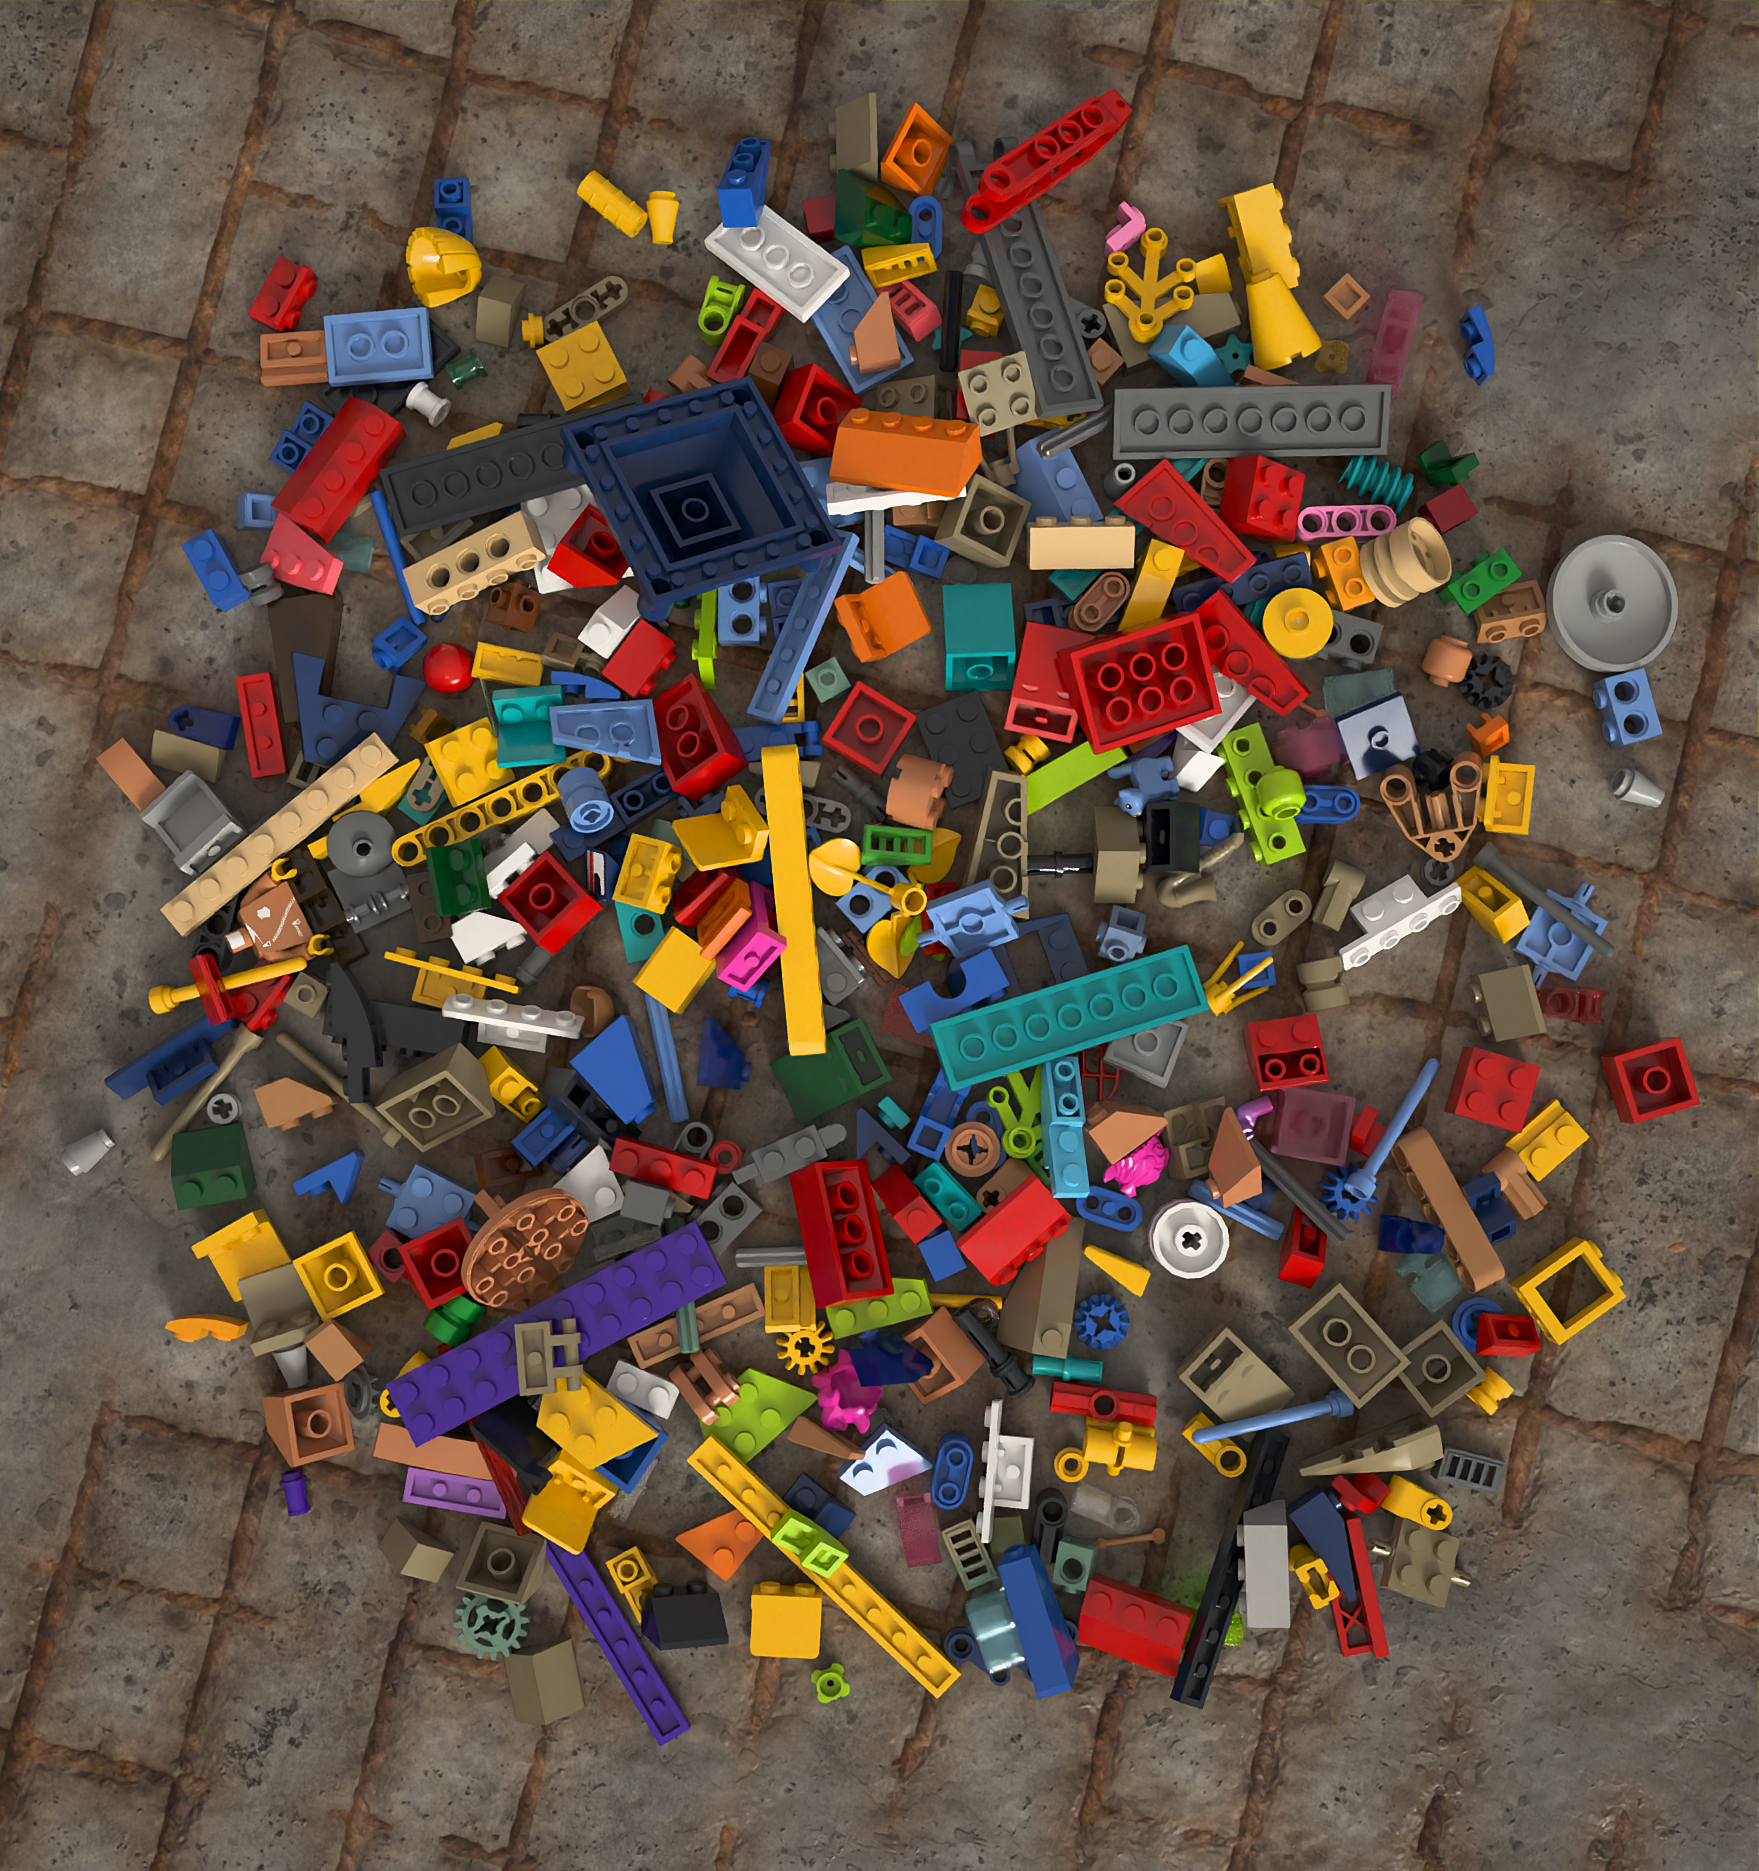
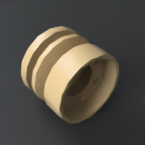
M1415 517L1392 529L1391 533L1386 532L1365 543L1360 550V566L1364 579L1376 598L1388 607L1395 608L1406 601H1410L1417 597L1420 592L1426 593L1444 584L1451 576V559L1448 549L1435 527L1424 518Z

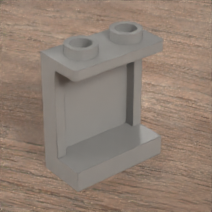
M187 770L176 778L172 785L150 802L148 807L139 814L144 822L156 830L176 856L173 861L178 868L195 879L211 868L249 834L211 785L192 770Z

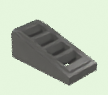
M1442 1442L1444 1457L1435 1461L1436 1465L1432 1467L1430 1473L1433 1478L1498 1496L1507 1465L1506 1461ZM1456 1456L1457 1461L1453 1474L1448 1473L1452 1457ZM1468 1459L1470 1461L1466 1475L1461 1477L1464 1461ZM1477 1462L1482 1463L1478 1480L1475 1481L1472 1479ZM1489 1465L1495 1466L1491 1485L1485 1484Z

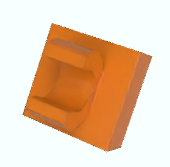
M1486 713L1481 714L1483 726L1479 729L1474 728L1470 723L1466 725L1467 735L1472 739L1473 752L1477 753L1482 760L1510 741L1508 723L1500 715L1492 719Z

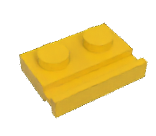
M1552 1099L1524 1124L1522 1133L1514 1132L1502 1145L1505 1148L1510 1147L1515 1151L1526 1165L1529 1176L1534 1181L1539 1182L1585 1142L1589 1136L1573 1117L1561 1107L1559 1101Z
M808 1265L764 1266L766 1333L798 1332L801 1329L816 1331V1304Z

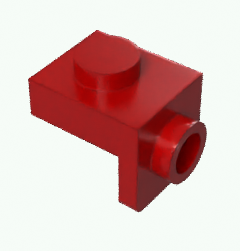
M1366 1105L1361 1115L1357 1113L1353 1115L1346 1131L1351 1133L1348 1148L1370 1157L1387 1127L1376 1123L1379 1110Z
M1374 1472L1358 1473L1352 1481L1339 1474L1331 1483L1340 1493L1336 1498L1352 1512L1357 1508L1369 1516L1390 1493V1487Z

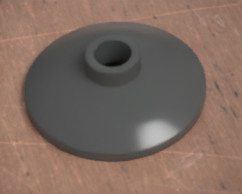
M358 810L349 812L335 821L327 836V851L332 863L342 872L355 877H367L383 871L392 862V846L397 837L392 825L383 816L372 811ZM361 843H367L370 847L366 852L357 851V846Z

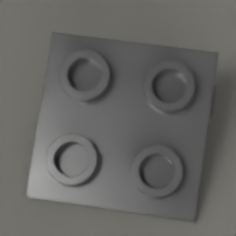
M394 858L383 871L372 876L355 877L342 872L338 868L327 872L343 906L344 915L347 921L351 923L355 934L412 909L408 881L400 864L396 863Z

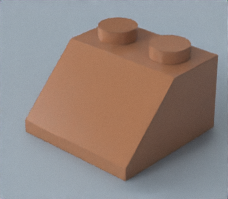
M1102 1099L1100 1102L1092 1101L1084 1107L1086 1122L1082 1126V1130L1098 1152L1114 1165L1169 1123L1150 1106Z
M944 1306L935 1310L933 1314L923 1317L882 1351L924 1405L964 1384L986 1361L984 1356L968 1339L967 1335L952 1320L953 1316L950 1315Z

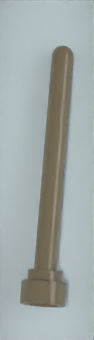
M245 1022L239 1025L234 1032L233 1046L219 1062L220 1069L209 1075L151 1150L150 1156L154 1161H160L164 1158L172 1147L173 1134L184 1132L243 1054L250 1052L252 1048H258L265 1039V1036L260 1031H250L246 1028L247 1024Z
M280 1032L277 1034L276 1042L349 1103L348 1096H345L343 1093V1080L288 1033ZM370 1102L351 1104L380 1129V1134L383 1136L382 1140L392 1149L398 1147L406 1138Z

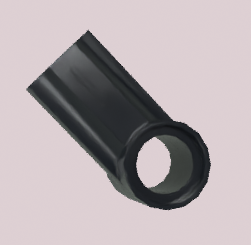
M1046 1488L1041 1490L1035 1500L1036 1512L1030 1545H1036L1042 1563L1051 1564L1056 1562L1059 1541L1063 1537L1064 1525L1068 1518V1506L1060 1490ZM1049 1502H1057L1061 1505L1060 1509L1054 1514H1048L1043 1511V1507Z

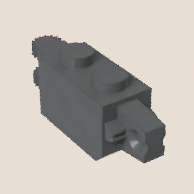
M837 1121V1123L833 1122V1125L828 1124L818 1129L815 1122L753 1150L751 1154L745 1156L748 1164L732 1171L733 1177L737 1185L752 1178L755 1179L757 1185L774 1181L828 1157V1148L837 1145L839 1142L842 1143V1140H845V1137H847V1127L842 1122L839 1123Z

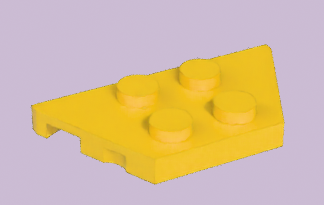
M585 1371L584 1375L580 1376L581 1390L567 1391L566 1377L556 1378L557 1392L543 1394L536 1426L588 1470L594 1469L656 1438L659 1432Z

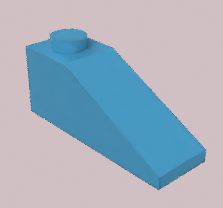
M1165 325L1147 353L1183 386H1225L1236 384L1212 347L1188 325Z

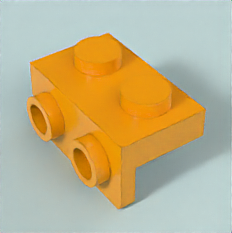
M1353 536L1320 546L1313 554L1314 559L1311 561L1312 569L1316 578H1321L1325 588L1323 598L1330 606V609L1348 614L1355 607L1370 603L1375 599V595L1364 579L1360 566V553Z

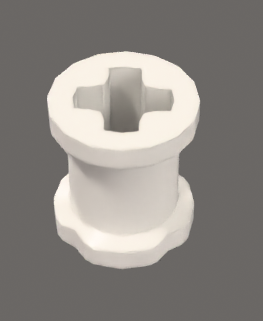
M419 382L409 393L406 407L410 410H418L429 419V423L432 426L436 427L446 418L452 403L447 398L442 400L432 393L425 382Z

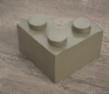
M1094 806L1092 822L1094 858L1091 880L1094 903H1135L1136 889H1142L1143 870L1139 869V864H1145L1146 845L1139 842L1143 839V822L1137 821L1136 816H1131L1128 812L1121 810L1120 807Z

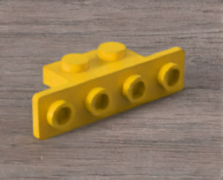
M397 947L395 953L385 951L384 954L386 959L420 968L412 1001L443 1008L449 994L464 993L471 995L473 998L485 1000L489 986L522 994L523 987L516 986V979L496 974L495 980L482 976V969L463 965L462 970L449 967V960L430 956L427 962L416 959V951Z

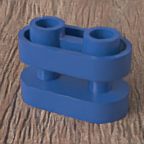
M1304 785L1306 802L1300 808V813L1294 816V819L1297 823L1340 824L1357 815L1360 809V798L1353 789L1345 786Z
M959 1432L947 1433L940 1439L930 1480L931 1495L934 1502L943 1509H954L962 1504L970 1478L973 1451L969 1439Z

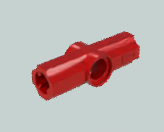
M1053 1380L1049 1410L1094 1417L1102 1422L1114 1420L1153 1426L1157 1409V1396L1112 1389L1106 1385L1092 1386ZM1101 1395L1110 1396L1112 1401L1110 1407L1104 1411L1094 1408L1095 1400Z

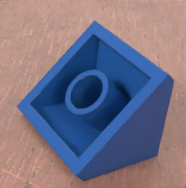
M615 1396L659 1432L656 1438L594 1468L630 1495L668 1439L669 1434L650 1412Z

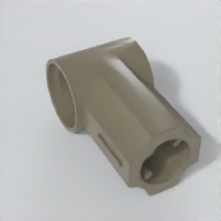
M1334 858L1323 877L1322 887L1324 888L1310 921L1323 928L1339 932L1352 899L1354 900L1358 896L1364 884L1366 872Z

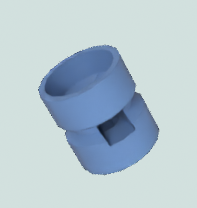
M580 767L568 771L561 777L557 790L572 828L578 832L591 833L603 829L610 823L614 810L597 771L592 768Z

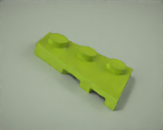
M718 588L697 595V599L702 600L701 609H695L694 627L695 630H700L699 640L693 639L692 660H698L701 682L706 689L716 690L713 659H717L718 647L717 630H714V627H718Z
M891 1276L895 1293L893 1295L845 1306L826 1308L834 1340L933 1314L934 1308L925 1278Z

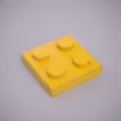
M484 717L424 744L453 808L516 779L511 767L498 768L496 762L498 738L495 736L488 717Z

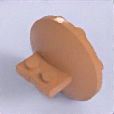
M546 1188L525 1194L509 1204H506L499 1195L492 1198L484 1189L473 1197L475 1202L490 1218L471 1241L462 1262V1282L475 1300L485 1305L498 1307L521 1301L530 1295L538 1297L548 1289L549 1284L560 1274L568 1272L574 1266V1257L582 1245L589 1224L585 1207L574 1194L564 1189ZM527 1290L530 1294L522 1293V1291Z

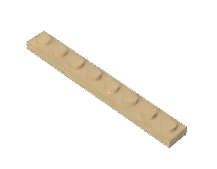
M374 732L160 909L180 935L186 937L270 868L276 860L281 859L397 763L399 759L382 738Z

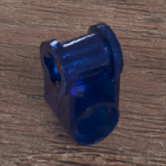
M187 705L175 707L170 712L168 724L174 733L187 739L202 742L203 744L233 751L241 721L240 717ZM191 718L194 720L193 726L183 725L184 719Z
M1380 1215L1377 1250L1435 1255L1442 1250L1444 1234L1438 1225L1414 1221L1407 1217Z

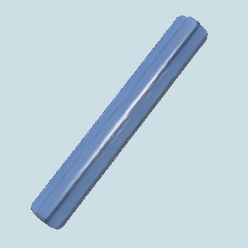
M645 992L644 996L670 1119L672 1123L688 1120L690 1116L667 1007Z

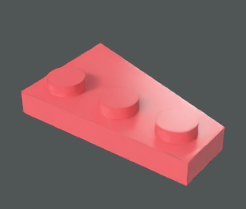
M278 512L265 551L260 559V563L270 561L274 570L272 576L275 581L330 595L333 594L344 564L327 547L316 541L311 536V533L280 512Z

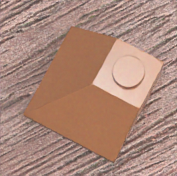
M1232 1107L1224 1110L1208 1164L1209 1179L1205 1180L1211 1197L1213 1199L1219 1198L1223 1208L1262 1193L1261 1165Z
M344 1381L296 1388L262 1397L267 1432L290 1467L300 1466L355 1449L349 1408L344 1396Z

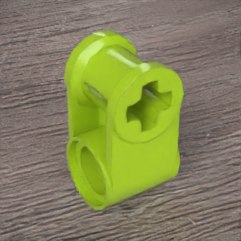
M712 275L698 318L701 338L707 345L713 347L722 345L737 314L741 310L745 298L746 285L740 284L735 286L720 281L719 276ZM714 321L720 322L723 325L717 331H710L706 328L710 322Z

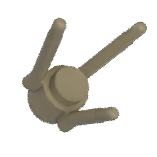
M1014 426L1006 429L1009 464H1006L1004 458L990 463L981 447L982 461L979 466L985 478L1003 488L1015 485L1017 482L1014 475L1021 472L1016 457Z

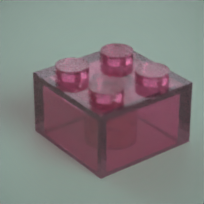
M1299 1087L1279 1089L1269 1152L1277 1155L1345 1166L1356 1098Z

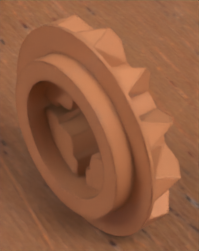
M976 1121L965 1122L951 1131L945 1145V1155L949 1165L957 1173L967 1177H978L988 1173L996 1165L1000 1155V1144L994 1131L987 1125ZM972 1134H975L977 1146L988 1150L987 1152L976 1153L972 1164H969L968 1153L962 1151V1149H957V1146L969 1145Z

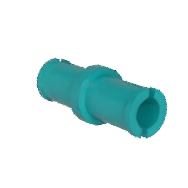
M1034 1354L1032 1374L1062 1377V1381L1068 1382L1071 1378L1101 1383L1103 1361L1072 1358V1354H1067L1066 1359Z

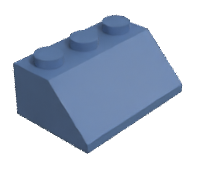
M1059 426L1027 441L1016 449L1017 463L1021 472L1014 475L1017 483L1006 489L1032 503L1024 523L1026 530L1027 522H1036V517L1041 516L1056 517L1057 522H1070V517L1089 516L1091 517V522L1103 521L1104 519L1070 448L1048 460H1043L1036 450V445L1039 441L1059 431ZM1009 455L1004 458L1006 464H1009Z

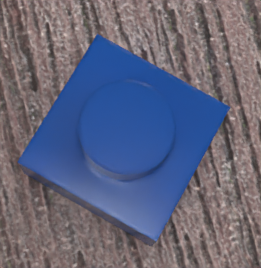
M1272 951L1237 955L1238 977H1242L1267 957L1271 956L1273 958ZM1274 963L1269 964L1264 970L1241 986L1240 990L1276 985Z

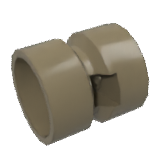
M1340 956L1296 965L1299 982L1306 986V990L1302 993L1306 1012L1350 1003L1347 984L1340 982V978L1344 975Z

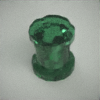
M474 348L469 350V354L452 363L449 361L443 363L457 390L462 389L463 384L478 376L483 378L488 376Z

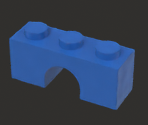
M991 948L959 964L966 976V987L958 997L952 999L941 997L934 990L930 980L898 997L917 1034L925 1031L926 1035L929 1036L931 1034L928 1025L945 1020L954 1014L958 1016L974 1011L976 1009L973 1004L986 998L989 1004L1007 994L1004 988L1010 984Z
M941 1065L906 1142V1147L939 1161L951 1134L958 1111L971 1086L949 1092Z

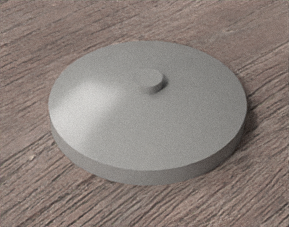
M1604 535L1578 544L1560 559L1548 583L1546 611L1554 637L1573 660L1594 671L1620 673L1647 664L1666 647L1676 626L1678 597L1671 573L1662 559L1652 549L1630 537Z

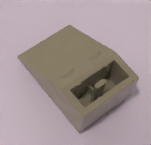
M1221 1321L1173 1370L1226 1423L1279 1411L1295 1395ZM1257 1431L1240 1434V1436L1249 1444Z

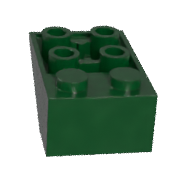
M861 1017L826 1035V1053L791 1056L789 1053L770 1063L800 1125L892 1080Z

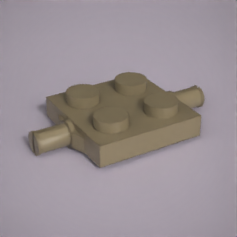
M1396 1517L1392 1534L1387 1543L1374 1537H1370L1367 1543L1372 1544L1366 1545L1368 1552L1383 1556L1384 1569L1380 1582L1381 1587L1436 1607L1445 1608L1451 1582L1465 1588L1471 1584L1470 1581L1464 1580H1472L1470 1573L1455 1569V1560L1460 1542L1458 1538L1430 1529L1411 1520Z

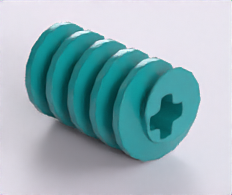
M1352 455L1344 467L1337 484L1346 478L1347 491H1350L1358 484L1359 497L1371 491L1370 503L1372 504L1380 497H1383V505L1389 507L1392 503L1396 504L1394 513L1398 516L1414 488V485H1412L1414 475L1409 472L1400 479V467L1397 466L1388 473V461L1384 460L1376 467V455H1370L1366 460H1364V455Z

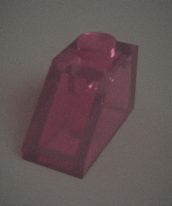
M931 1493L897 1498V1510L908 1568L942 1563Z

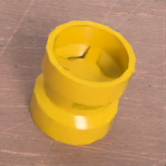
M1024 733L1020 736V742L1016 746H1010L1006 749L1003 755L1019 773L1026 777L1034 771V765L1038 761L1047 759L1051 752L1037 736Z
M1487 1366L1484 1372L1488 1377L1465 1394L1491 1416L1498 1409L1496 1401L1508 1398L1514 1389Z

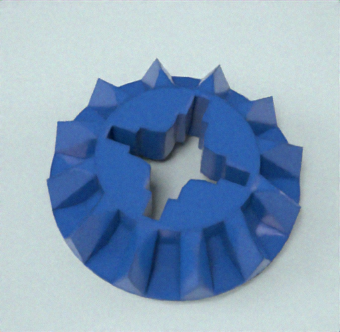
M1096 1294L1086 1298L1077 1308L1074 1317V1326L1079 1338L1088 1347L1099 1350L1116 1347L1126 1337L1130 1324L1124 1305L1115 1297L1106 1294ZM1110 1309L1107 1320L1114 1330L1102 1328L1100 1332L1098 1331L1094 1335L1097 1324L1089 1315L1102 1317Z
M1473 1296L1466 1301H1462L1456 1311L1452 1313L1451 1330L1462 1345L1473 1352H1476L1478 1330L1470 1331V1328L1473 1326L1470 1314L1478 1318L1482 1313L1505 1314L1496 1302L1484 1297Z

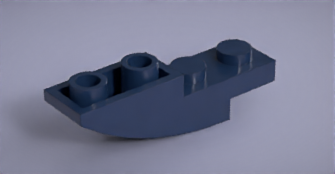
M661 765L609 796L614 814L610 823L603 829L591 833H582L572 828L571 823L568 822L549 833V837L568 865L585 855L586 846L599 849L669 804L681 794L672 790L664 767Z

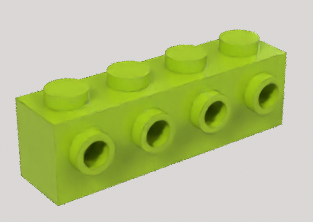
M1259 722L1229 732L1213 752L1214 756L1224 759L1222 765H1224L1228 778L1225 779V785L1230 797H1236L1240 810L1236 811V813L1241 818L1244 830L1248 829L1252 842L1248 843V847L1255 862L1259 861L1261 867L1305 852L1306 849L1294 817L1276 820L1273 816L1265 814L1261 808L1256 785L1258 780L1265 775V771L1275 765Z

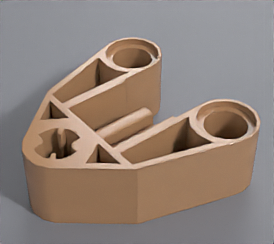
M1471 751L1459 753L1454 758L1450 770V782L1453 791L1452 799L1456 819L1451 818L1446 791L1440 792L1438 790L1433 791L1432 794L1425 795L1431 821L1426 824L1420 793L1417 792L1412 771L1404 765H1393L1383 775L1380 793L1405 836L1438 861L1449 862L1454 860L1461 852L1477 824L1483 761L1477 753ZM1469 765L1476 770V773L1473 776L1465 777L1457 769L1460 766ZM1398 778L1405 782L1406 787L1396 790L1389 785L1388 781ZM1441 838H1447L1451 846H1445L1444 841H1440Z

